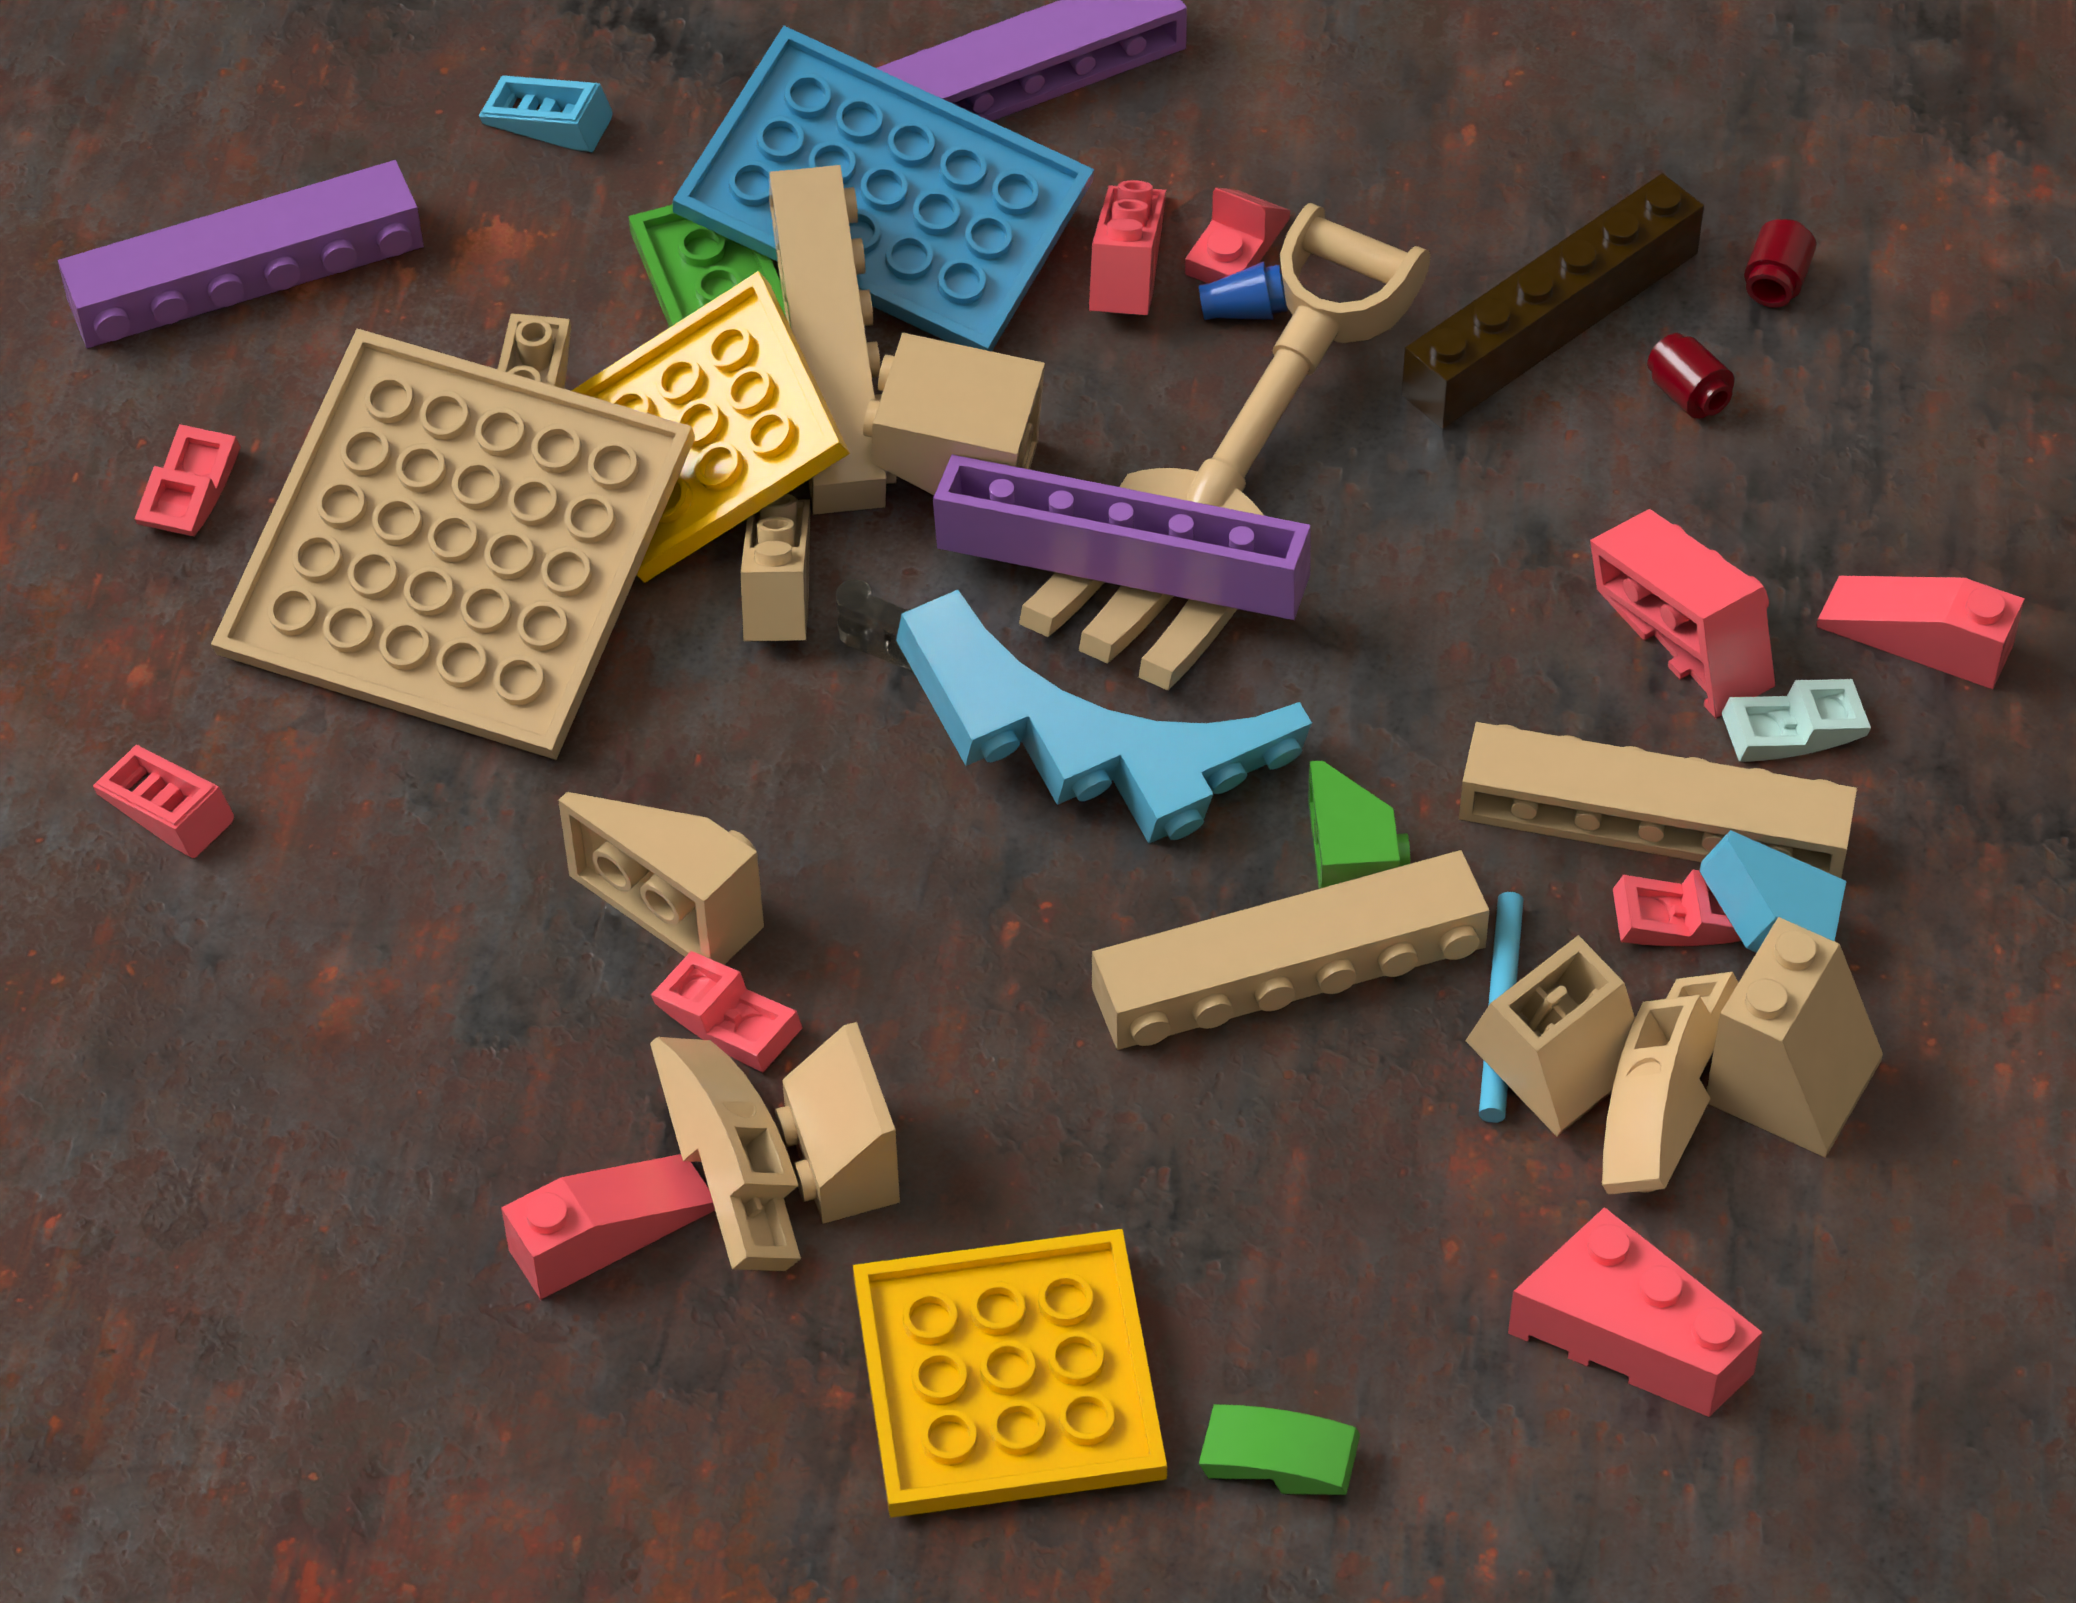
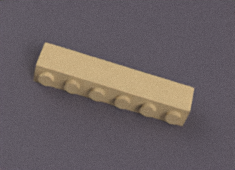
M841 165L769 172V203L785 317L850 452L849 455L808 480L813 515L885 507L886 484L896 483V475L871 463L872 437L863 436V424L869 401H880L882 394L874 395L872 378H879L881 369L877 341L866 342L864 326L873 325L870 290H859L857 274H865L862 238L851 239L849 223H858L855 188H844Z
M1476 722L1462 781L1459 820L1702 862L1731 830L1841 878L1857 788L1838 785L1823 779L1809 780L1775 774L1760 768L1746 769L1711 763L1696 757L1683 758L1648 752L1633 746L1619 747L1585 741L1569 735L1556 736L1521 730L1511 725H1492Z
M1462 850L1092 951V990L1117 1050L1134 1045L1149 1046L1162 1041L1167 1036L1199 1027L1206 1029L1214 1028L1224 1024L1231 1018L1260 1010L1275 1011L1287 1006L1292 1001L1321 993L1336 994L1350 988L1353 984L1382 976H1400L1411 971L1414 967L1446 958L1457 960L1467 957L1475 950L1486 948L1489 908Z

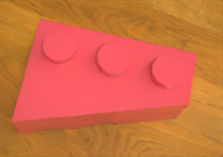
M1651 509L1590 540L1597 590L1644 641L1655 636L1674 658L1668 661V668L1679 680L1690 674L1705 690L1708 698L1704 700V707L1715 719L1722 716V711L1729 697H1757L1775 687L1766 610L1769 606V599L1764 586L1757 578L1746 575L1724 560L1717 551L1708 549L1686 534L1679 525L1671 524Z
M1605 1207L1513 1291L1508 1334L1527 1342L1530 1336L1550 1343L1569 1351L1568 1359L1587 1367L1590 1361L1629 1376L1628 1384L1708 1417L1754 1375L1763 1333Z

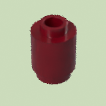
M1776 219L1765 223L1760 229L1744 272L1747 293L1757 303L1767 307H1782L1800 293L1817 247L1815 237L1804 225L1791 219Z
M1673 333L1661 339L1650 352L1647 366L1652 372L1653 382L1692 418L1699 419L1708 415H1715L1721 412L1730 402L1735 382L1733 373L1697 339L1684 337L1680 333Z

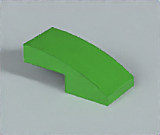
M1214 1404L1199 1465L1208 1479H1273L1282 1494L1346 1495L1360 1433L1354 1426L1309 1414L1256 1406Z

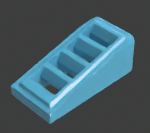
M502 75L479 114V118L484 125L573 150L593 152L612 119V109L600 83ZM517 98H521L522 101L518 108H512Z

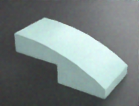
M1853 679L1795 680L1787 696L1729 697L1722 711V716L1739 762L1782 759L1818 752L1863 738L1868 735L1871 729Z

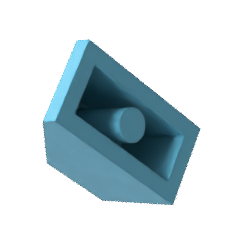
M1731 830L1702 860L1699 872L1747 949L1757 953L1778 917L1835 942L1846 880Z

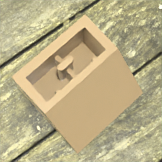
M1578 935L1491 1002L1466 1039V1042L1556 1136H1559L1612 1093L1621 1054L1635 1017L1625 983Z

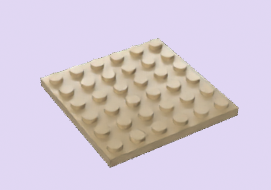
M357 328L213 638L211 646L215 653L222 657L557 760L696 438L693 428L690 425Z

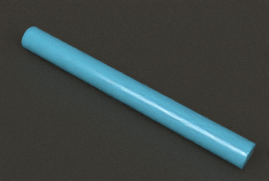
M1504 892L1498 896L1488 1006L1517 983L1524 899L1515 892ZM1483 1061L1479 1117L1486 1122H1501L1505 1119L1508 1085Z

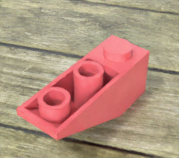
M1128 180L1120 182L1118 186H1108L1092 243L1089 311L1148 315L1154 290L1166 190L1153 189L1150 183L1138 180Z

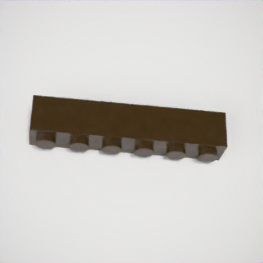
M1661 173L1406 346L1401 395L1440 428L1444 429L1698 254L1704 205L1664 173Z

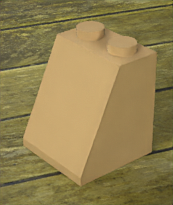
M902 332L895 356L885 354L878 379V390L883 391L880 401L870 400L865 414L863 436L872 437L871 463L932 495H935L952 454L1030 470L1039 437L1045 363Z
M1777 918L1720 1013L1707 1086V1093L1711 1098L1708 1104L1825 1158L1878 1068L1883 1056L1839 943L1783 918Z

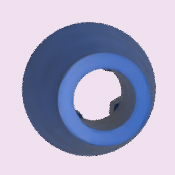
M1261 262L1212 283L1199 285L1200 300L1205 320L1215 318L1274 320V314L1288 311L1280 265L1265 267V263Z

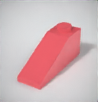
M1839 576L1818 618L1816 627L1993 689L2013 648L2025 598L1967 578Z
M681 1154L561 1177L501 1207L509 1251L541 1300L715 1211L709 1188L690 1161H683Z

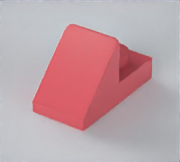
M1216 187L1213 191L1212 221L1185 258V275L1206 283H1212L1259 264L1290 219V210L1239 190Z

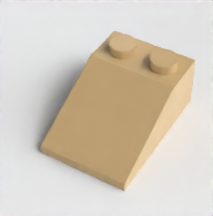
M566 792L558 800L569 876L684 957L690 951H693L725 965L764 927L758 855L753 844L743 834L735 830L728 832L707 817L571 792Z

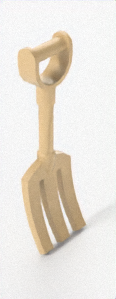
M1308 203L1304 206L1289 229L1280 252L1286 304L1293 316L1273 347V359L1214 456L1205 460L1198 472L1179 468H1156L1129 473L1120 487L1263 515L1254 502L1242 493L1246 485L1245 476L1306 375H1312L1316 371L1333 341L1347 343L1369 340L1391 329L1407 312L1424 283L1430 264L1429 250L1414 246L1409 252H1405L1325 219V211L1321 206L1313 203ZM1310 254H1314L1386 285L1379 292L1363 300L1338 303L1318 298L1303 288L1298 278ZM1055 572L1022 605L1019 624L1049 637L1071 618L1105 582ZM1121 585L1104 608L1082 631L1079 651L1108 664L1153 621L1174 596ZM1189 599L1163 635L1142 657L1138 678L1169 690L1199 659L1237 609Z

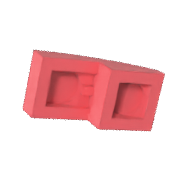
M179 424L164 467H153L135 516L136 523L194 537L212 512L233 469L241 448L236 436Z
M1693 869L1682 884L1622 875L1613 888L1621 942L1655 946H1703L1739 942L1741 939L1699 872L1700 870Z
M690 951L651 994L654 1003L686 1029L703 1040H711L727 1055L762 1073L803 1028L796 1010L747 990L740 971L693 951Z

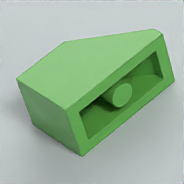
M1310 761L1308 804L1319 889L1410 864L1408 834H1397L1393 808L1326 762Z

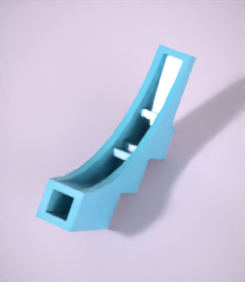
M955 590L901 614L896 641L965 766L983 758L987 762L1001 760L1013 753L1019 747L1020 742H1022L1057 805L1074 797H1077L1079 801L1092 799L1107 790L1113 780L1149 844L1167 835L1171 840H1178L1196 831L1204 823L1203 819L1207 813L1213 792L1214 794H1221L1233 789L1246 779L1247 773L1264 765H1267L1269 769H1277L1292 762L1302 753V747L1312 724L1300 702L1256 717L1213 723L1154 721L1107 710L1061 690L1019 662L985 629L959 590Z

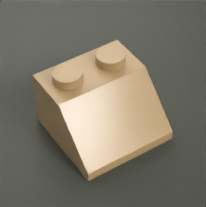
M857 1022L843 1025L782 1080L785 1106L775 1109L778 1130L785 1148L796 1145L801 1161L793 1163L801 1198L804 1202L815 1200L823 1224L900 1203L896 1130Z

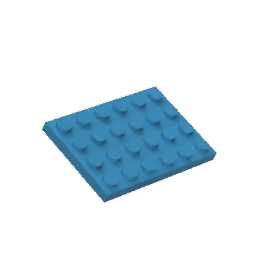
M783 26L673 199V213L778 262L769 203V172L841 165L844 188L854 187L857 200L858 223H849L851 239L862 238L864 247L865 274H857L859 290H870L873 307L949 343L992 351L1092 184L1094 169L791 28Z

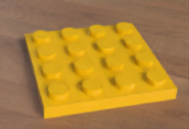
M759 271L571 390L690 425L693 428L696 438L636 574L644 583L850 454L771 285Z
M1123 1229L853 1265L854 1283L890 1518L1167 1480L1166 1457Z

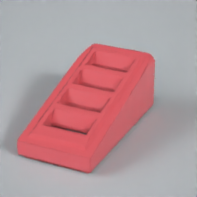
M135 745L93 785L97 795L165 843L191 858H196L234 819V814L219 786L139 745ZM146 773L150 774L135 790L129 791Z

